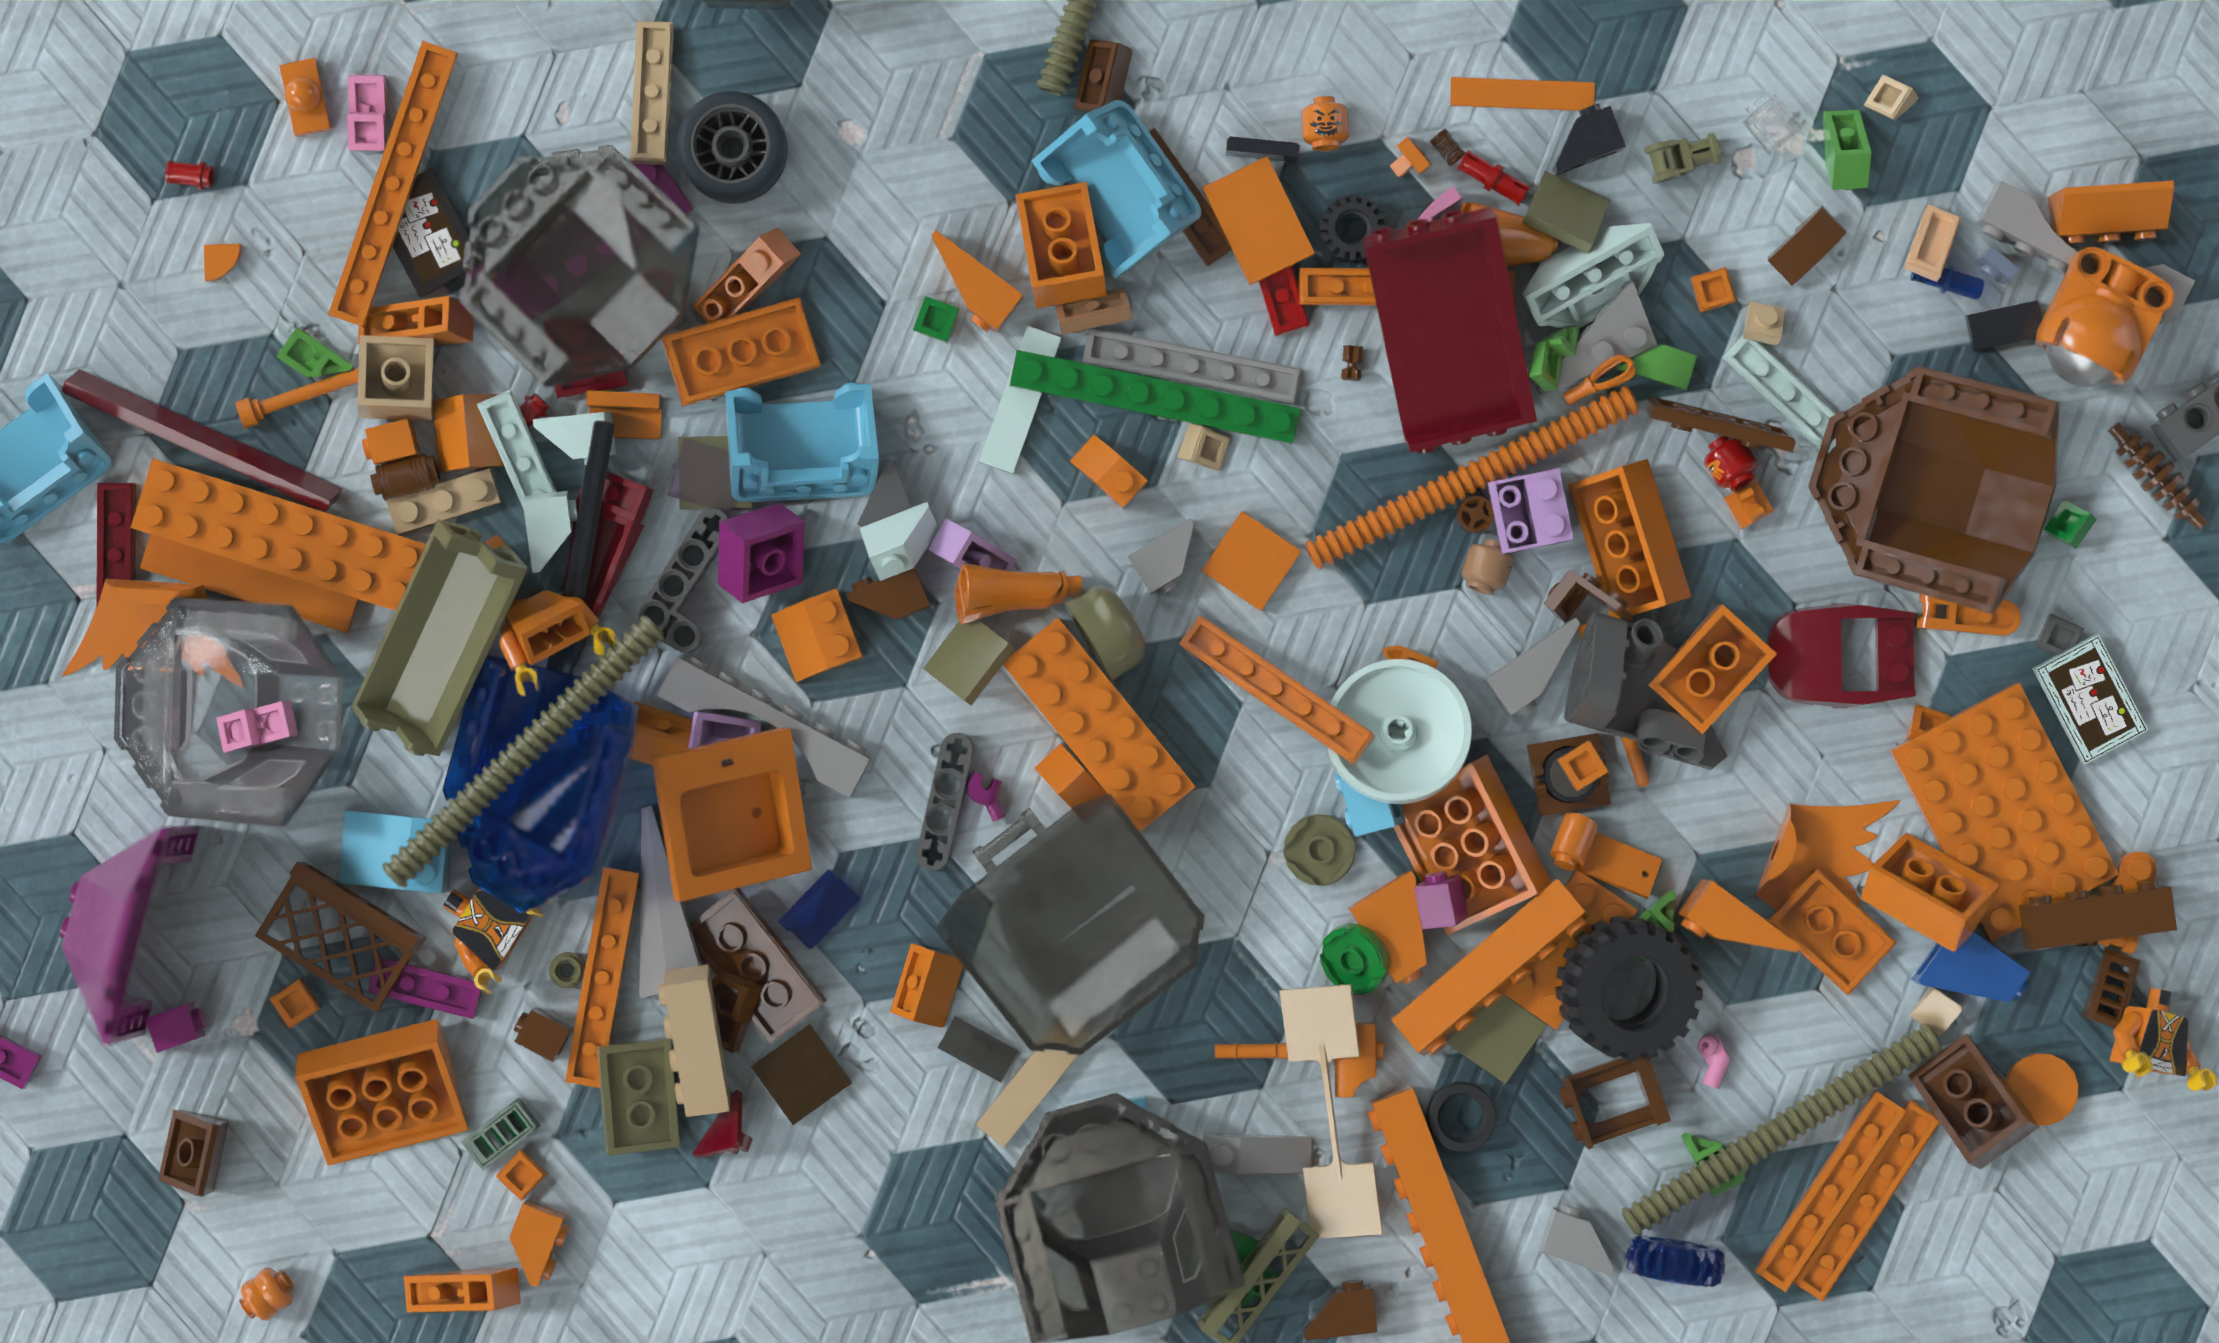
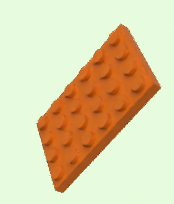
M2016 682L1931 727L1924 733L1889 750L1942 853L2000 885L1997 894L1979 922L1989 942H1994L2022 927L2019 905L2029 904V897L2051 895V900L2065 899V892L2074 890L2089 891L2119 875L2020 683Z

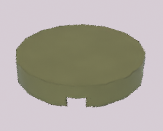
M1313 814L1301 818L1290 828L1284 839L1283 854L1287 867L1296 878L1309 885L1325 886L1338 882L1349 872L1355 860V843L1351 831L1342 821L1330 815Z

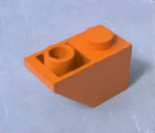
M526 1200L521 1205L509 1239L530 1285L538 1287L543 1279L550 1280L557 1260L551 1259L556 1245L563 1246L570 1226L564 1225L567 1218L566 1214Z

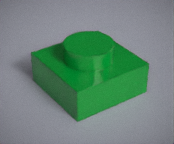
M925 296L913 331L948 343L960 309Z
M2064 500L2043 530L2049 536L2077 549L2097 519L2090 512Z

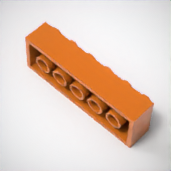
M1058 617L1004 662L1003 666L1139 833L1196 787Z

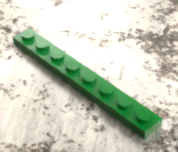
M1021 350L1016 351L1009 385L1010 387L1287 444H1293L1300 412V408Z

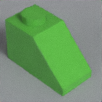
M1860 110L1823 111L1825 162L1831 189L1852 190L1868 188L1871 149Z

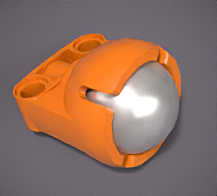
M2096 247L2085 248L2073 254L2070 258L2068 270L2037 329L2035 344L2045 349L2052 369L2069 384L2078 387H2097L2107 382L2124 385L2133 376L2165 310L2169 309L2173 304L2174 291L2167 282L2118 255ZM2085 255L2093 258L2096 263V269L2093 274H2087L2081 268V260ZM2150 288L2157 290L2161 296L2158 307H2153L2147 302L2146 294Z

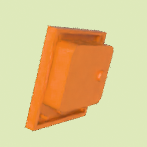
M782 727L652 757L675 901H687L813 870L791 728ZM728 759L727 764L721 765L723 760Z

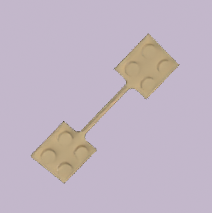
M1351 984L1280 990L1288 1061L1314 1060L1321 1065L1333 1162L1327 1166L1303 1167L1310 1227L1320 1234L1318 1238L1382 1235L1383 1229L1374 1162L1348 1164L1340 1156L1329 1073L1331 1060L1360 1056Z

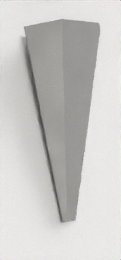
M654 805L641 809L640 999L658 994V984H664L665 970L702 965L686 915L685 901L678 902L674 900L665 839Z

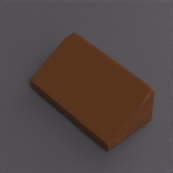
M1089 40L1073 109L1089 113L1112 101H1121L1132 56L1131 48L1117 42Z

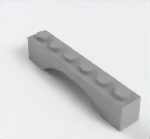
M2003 181L1994 185L1975 222L1976 225L1983 228L1981 232L1993 240L2001 241L2003 238L2015 244L2013 249L2029 258H2033L2036 255L2047 261L2046 266L2049 269L2065 275L2070 258L2078 251L2067 245L2052 230L2041 214L2033 196ZM2084 256L2081 260V268L2085 273L2093 274L2096 269V263L2093 259ZM2164 264L2144 268L2167 282L2174 291L2173 304L2169 309L2165 310L2159 324H2162L2163 321L2168 323L2175 320L2195 280ZM2150 288L2147 291L2146 299L2151 306L2158 307L2161 296L2157 290Z
M689 654L686 660L680 657L676 658L657 694L658 697L689 713L710 709H729L749 713L768 721L777 728H791L793 742L800 748L810 763L817 781L849 798L852 797L872 760L865 756L867 748L848 739L846 745L833 739L835 731L817 722L814 728L801 722L803 714L785 705L782 711L769 705L772 699L769 696L753 688L750 694L737 688L740 681L721 671L718 677L705 671L708 664Z

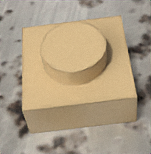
M1750 301L1746 310L1743 339L1778 346L1782 338L1785 308Z

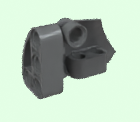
M1594 611L1586 625L1574 662L1566 698L1565 721L1637 741L1638 747L1645 752L1712 770L1726 759L1728 755L1719 742L1712 725L1701 734L1648 685L1677 651V649L1663 641L1664 636L1661 627L1650 619H1642L1632 625L1628 624L1626 620Z

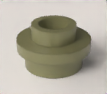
M564 952L558 954L551 961L549 974L557 986L573 988L583 981L585 963L579 955L572 952ZM565 963H570L574 967V974L571 977H566L562 973V966Z

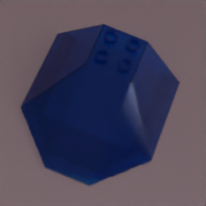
M487 655L466 700L442 789L445 800L456 799L459 790L465 791L467 789L465 785L468 782L472 784L475 781L474 776L483 773L482 768L484 766L489 768L492 765L490 761L493 758L497 760L500 757L499 752L501 750L505 752L508 749L507 744L509 742L514 744L517 741L515 737L518 734L522 736L525 733L524 728L526 726L530 728L533 725L532 720L534 718L539 720L542 717L540 713L543 710L547 712L550 709L548 705L551 702L555 704L559 701L557 699L558 695L564 696L567 693L565 689L568 686L572 688L575 685L573 681L575 679L580 680L583 677L526 664V668H531L536 672L539 689L536 690L533 682L526 681L522 683L525 691V696H522L517 691L515 681L516 670L510 669L505 658ZM609 689L606 690L607 695L605 697L601 695L598 698L599 703L597 705L592 703L589 706L591 710L588 713L584 711L581 714L583 718L580 721L576 719L572 722L574 724L573 728L567 727L564 730L566 734L564 736L559 735L556 738L558 741L556 744L551 743L548 745L549 751H542L540 753L541 758L539 760L534 759L531 762L533 764L531 768L525 767L523 769L524 774L522 776L517 775L515 777L516 782L514 784L509 783L506 792L501 790L498 793L500 797L497 800L492 799L490 801L491 806L489 808L484 807L481 816L476 814L473 817L475 821L472 824L467 823L464 832L459 831L457 833L461 849H467L472 867L468 869L472 883L520 913H526L596 876L634 742L639 707Z

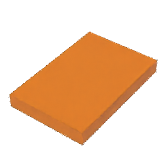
M1268 156L1202 187L1206 199L1249 286L1315 254Z
M1817 868L1809 874L1767 920L1799 944L1801 947L1798 951L1845 995H1849L1897 943Z

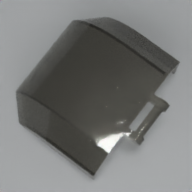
M1111 793L1073 807L1047 828H1045L1030 807L1022 812L1021 815L1023 817L984 847L979 845L972 851L988 874L960 894L936 926L945 944L1030 1051L1044 1052V1049L1066 1051L1067 1054L1082 1055L1197 966L1199 956L1197 948L1205 916ZM1032 828L1037 834L1036 837L998 866L993 862L992 858Z

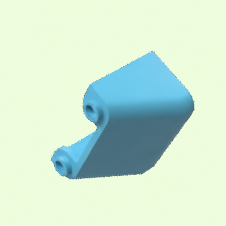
M1120 100L1112 101L1084 115L1031 160L1042 180L1048 184L1062 186L1066 183L1070 185L1087 182L1094 222L1108 240L1100 247L1102 265L1111 273L1114 279L1125 274L1188 228L1201 216V208L1197 199L1135 111L1127 103Z
M48 373L32 382L25 393V399L31 408L0 430V543L9 542L105 474L112 463L102 443L68 396L62 392L58 382Z
M846 383L835 392L834 401L762 404L761 395L749 388L726 391L731 494L735 500L741 502L858 497L873 492L877 483L879 454L871 384Z

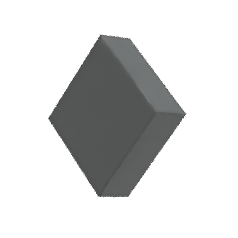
M2049 614L2034 647L2056 656L2077 645L2084 628L2054 614Z

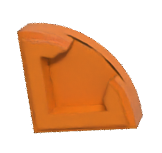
M240 243L204 245V275L206 282L220 280L234 268L240 260L242 245Z

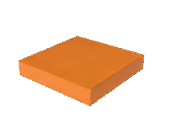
M1241 511L1201 572L1259 611H1262L1301 551Z

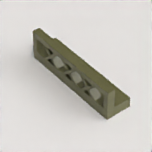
M1284 1207L1240 1265L1245 1286L1213 1300L1197 1321L1198 1327L1220 1343H1238L1320 1234ZM1297 1227L1308 1235L1299 1247L1285 1249L1286 1241ZM1293 1254V1256L1287 1262L1286 1255ZM1281 1256L1282 1270L1277 1276L1263 1278V1272L1273 1258ZM1271 1283L1265 1291L1264 1284ZM1259 1285L1260 1299L1257 1303L1241 1307L1240 1302L1251 1287ZM1249 1312L1243 1320L1242 1313ZM1231 1314H1237L1238 1328L1228 1339L1218 1330Z

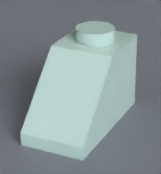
M599 412L533 419V427L572 459L584 458V464L586 465L593 423L596 420L613 423L612 413ZM614 434L610 455H616Z
M568 491L528 495L523 498L532 573L542 570L571 533L572 522L577 521L576 500H569Z
M927 502L860 528L868 556L880 581L914 568L939 530Z

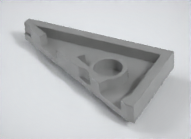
M1631 280L1625 282L1621 287V292L1607 308L1604 306L1596 315L1595 321L1580 333L1576 355L1562 358L1558 389L1591 375L1599 365L1615 355L1633 357L1658 346L1634 282ZM1539 385L1536 386L1541 396L1554 391H1544Z

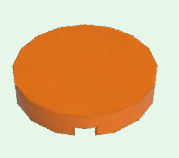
M2033 1053L2027 1055L2011 1066L2005 1078L2007 1084L2019 1097L2038 1125L2048 1126L2062 1121L2072 1112L2078 1099V1082L2074 1071L2064 1060L2051 1054Z

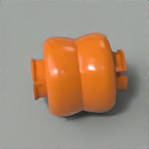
M266 1267L255 1278L242 1284L240 1292L243 1299H240L239 1303L250 1318L254 1319L257 1316L262 1321H269L279 1310L291 1305L293 1302L291 1289L295 1287L290 1277L283 1270L280 1269L277 1273L274 1269Z

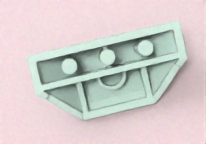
M1650 223L1603 227L1598 231L1589 253L1569 246L1549 259L1542 261L1523 292V296L1537 325H1549L1557 328L1577 325L1580 329L1594 321L1596 315L1604 306L1607 308L1621 292V287L1625 282L1629 280L1634 282L1637 293L1640 295L1652 276L1657 262L1660 263L1665 254Z

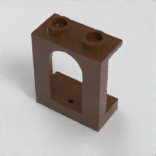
M1639 1055L1637 1061H1626L1619 1057L1561 1078L1564 1086L1558 1088L1561 1101L1565 1109H1572L1576 1120L1570 1123L1577 1144L1583 1142L1588 1150L1594 1148L1593 1145L1637 1129L1652 1124L1658 1126L1671 1121L1650 1059H1645L1641 1055ZM1636 1073L1646 1106L1601 1122H1590L1583 1118L1578 1104L1579 1096L1583 1091L1624 1075Z

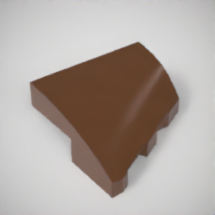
M723 972L716 975L711 981L722 1047L730 1053H735L740 1050L763 986L751 980Z

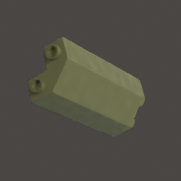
M440 519L437 520L351 707L364 727L372 731L385 729L396 732L404 743L405 749L417 756L430 754L440 757L528 569L514 551L503 545H500L498 549L492 548L487 543L479 540L482 534L478 531Z

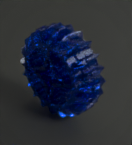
M1646 1235L1636 1236L1630 1239V1246L1627 1248L1626 1268L1632 1274L1647 1277L1648 1279L1696 1287H1714L1721 1284L1722 1275L1725 1272V1254L1719 1248L1692 1241Z

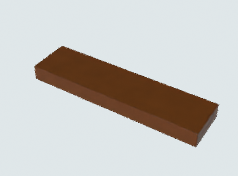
M1154 127L1149 133L1200 205V218L1182 232L1205 265L1209 267L1232 250L1211 207Z

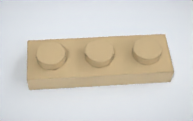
M487 468L436 484L434 489L389 499L386 503L396 535H402L434 525L438 519L447 521L501 504L502 501L492 469Z

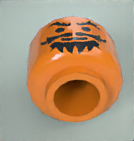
M1315 97L1313 104L1306 106L1302 110V138L1307 144L1312 145V150H1338L1341 148V144L1349 138L1348 109L1345 105L1336 103L1335 97Z

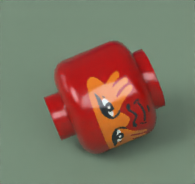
M1721 436L1708 445L1710 452L1704 458V465L1719 488H1730L1731 491H1735L1744 487L1756 477L1754 472L1758 467V462L1749 447L1741 444L1742 440L1735 438L1729 440L1728 437Z

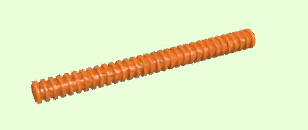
M1624 385L1620 387V392L1618 393L1614 390L1610 392L1609 397L1603 395L1600 397L1599 402L1593 400L1589 403V407L1586 408L1583 405L1579 407V412L1576 413L1574 410L1569 412L1570 416L1567 418L1563 415L1559 417L1558 422L1552 420L1549 422L1548 427L1542 425L1539 427L1538 432L1532 430L1529 432L1528 437L1522 435L1516 443L1512 440L1508 442L1509 446L1507 447L1501 445L1498 447L1499 451L1494 452L1491 450L1488 452L1489 456L1484 457L1481 455L1478 457L1479 461L1474 462L1471 460L1468 462L1467 467L1461 465L1456 472L1450 470L1448 471V476L1440 475L1437 477L1438 481L1430 480L1427 482L1428 486L1423 487V485L1417 487L1418 491L1416 492L1410 490L1405 497L1402 495L1397 496V501L1395 502L1392 500L1387 501V506L1385 507L1382 505L1377 506V511L1375 512L1372 510L1367 511V516L1365 517L1359 515L1354 522L1348 520L1346 522L1347 525L1344 527L1342 525L1336 526L1337 530L1334 532L1331 530L1326 531L1327 535L1324 537L1321 535L1316 536V541L1314 542L1311 540L1306 541L1305 547L1313 564L1321 570L1324 568L1323 564L1327 562L1331 565L1336 558L1342 560L1344 559V554L1349 553V555L1355 553L1354 549L1359 548V550L1365 548L1364 544L1369 543L1372 545L1375 543L1374 539L1376 538L1382 540L1387 533L1390 535L1395 534V529L1397 528L1400 530L1405 529V524L1407 523L1410 525L1415 524V519L1417 518L1420 520L1425 519V514L1427 513L1433 515L1438 508L1444 510L1446 508L1445 505L1448 503L1450 505L1456 504V499L1458 498L1461 500L1466 499V494L1468 493L1471 495L1476 494V489L1478 488L1481 490L1486 489L1488 482L1496 481L1499 478L1501 480L1506 479V475L1509 473L1513 476L1517 474V469L1520 468L1522 471L1527 469V464L1529 463L1533 466L1537 464L1538 459L1546 460L1548 454L1556 455L1558 449L1566 450L1567 445L1570 443L1572 446L1578 444L1577 440L1580 438L1584 441L1588 439L1587 435L1589 434L1597 435L1599 429L1607 430L1609 424L1617 425L1619 419L1627 420L1629 414L1637 415L1639 407L1634 395Z

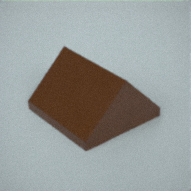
M173 1109L158 1181L200 1197L214 1192L229 1120Z

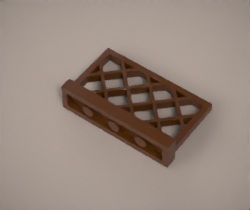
M297 861L289 873L291 875L290 879L261 924L255 937L368 1008L379 1012L416 950H420L427 937L309 863ZM296 886L308 892L311 907L292 911L289 897ZM316 898L320 899L325 904L317 905ZM285 905L286 913L279 915ZM332 907L338 911L341 926L323 930L318 910ZM312 912L317 932L298 936L294 916ZM346 916L356 923L347 924ZM288 918L292 938L278 941L267 934L275 920ZM358 926L368 929L372 945L353 949L349 929ZM343 931L347 951L328 955L324 935ZM376 935L386 942L378 943ZM318 936L322 957L309 960L302 955L299 941ZM293 943L295 951L285 944ZM393 945L404 952L396 966L383 968L380 947ZM373 949L377 970L359 975L354 954ZM348 955L353 976L339 979L333 975L330 960ZM324 962L325 969L315 963ZM392 971L391 975L386 981L385 973ZM379 975L382 989L375 1001L363 994L361 978ZM354 980L355 988L345 982Z

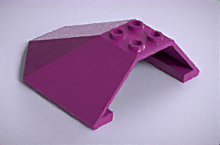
M197 825L161 827L80 877V881H75L72 886L69 901L73 903L70 917L66 916L60 930V937L64 938L62 949L101 1040L105 1045H113L145 1034L147 1027L145 1018L150 1016L153 1001L140 997L124 1002L123 999L159 865L189 862L192 860L200 830Z

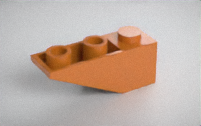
M775 228L759 236L692 307L707 323L738 315L774 283L797 260L801 253L778 228Z

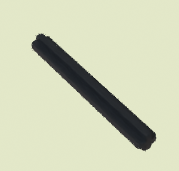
M604 420L594 421L565 587V595L584 598L588 587L615 428L613 423Z

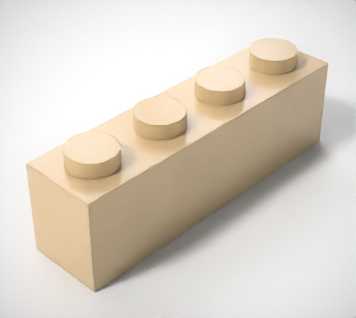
M709 965L665 970L664 984H658L660 1005H667L669 1017H664V1030L666 1039L673 1038L674 1050L669 1051L672 1072L678 1071L680 1082L675 1083L677 1104H684L686 1117L729 1112L731 1095Z

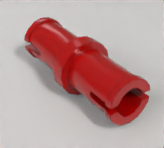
M1469 149L1457 167L1458 171L1484 184L1483 189L1488 192L1494 190L1520 206L1531 187L1504 172V167L1500 164L1494 166L1472 153Z

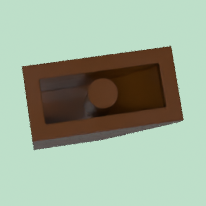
M1349 1280L1342 1282V1288H1334L1303 1327L1305 1341L1377 1333L1371 1285H1364L1363 1280Z

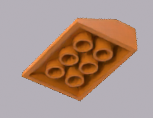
M1487 754L1463 765L1454 780L1435 795L1414 803L1401 804L1406 822L1393 828L1420 882L1426 880L1425 875L1433 872L1446 871L1447 876L1461 875L1469 917L1457 926L1443 927L1447 935L1535 896L1552 883Z
M439 1019L297 1054L295 1078L328 1166L468 1131V1123L454 1067Z

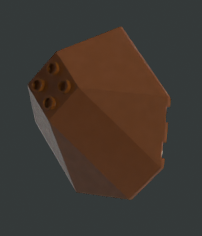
M1919 366L1907 372L1905 377L1893 384L1885 385L1861 399L1862 402L1850 409L1842 410L1829 418L1808 488L1814 499L1817 500L1836 542L1841 546L1848 560L1847 563L1855 576L1993 614L2034 557L2055 492L2059 402ZM1836 438V446L1828 453L1831 442Z

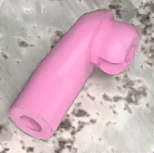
M1714 1035L1703 1036L1697 1045L1699 1052L1708 1064L1702 1083L1720 1089L1730 1057L1719 1038Z

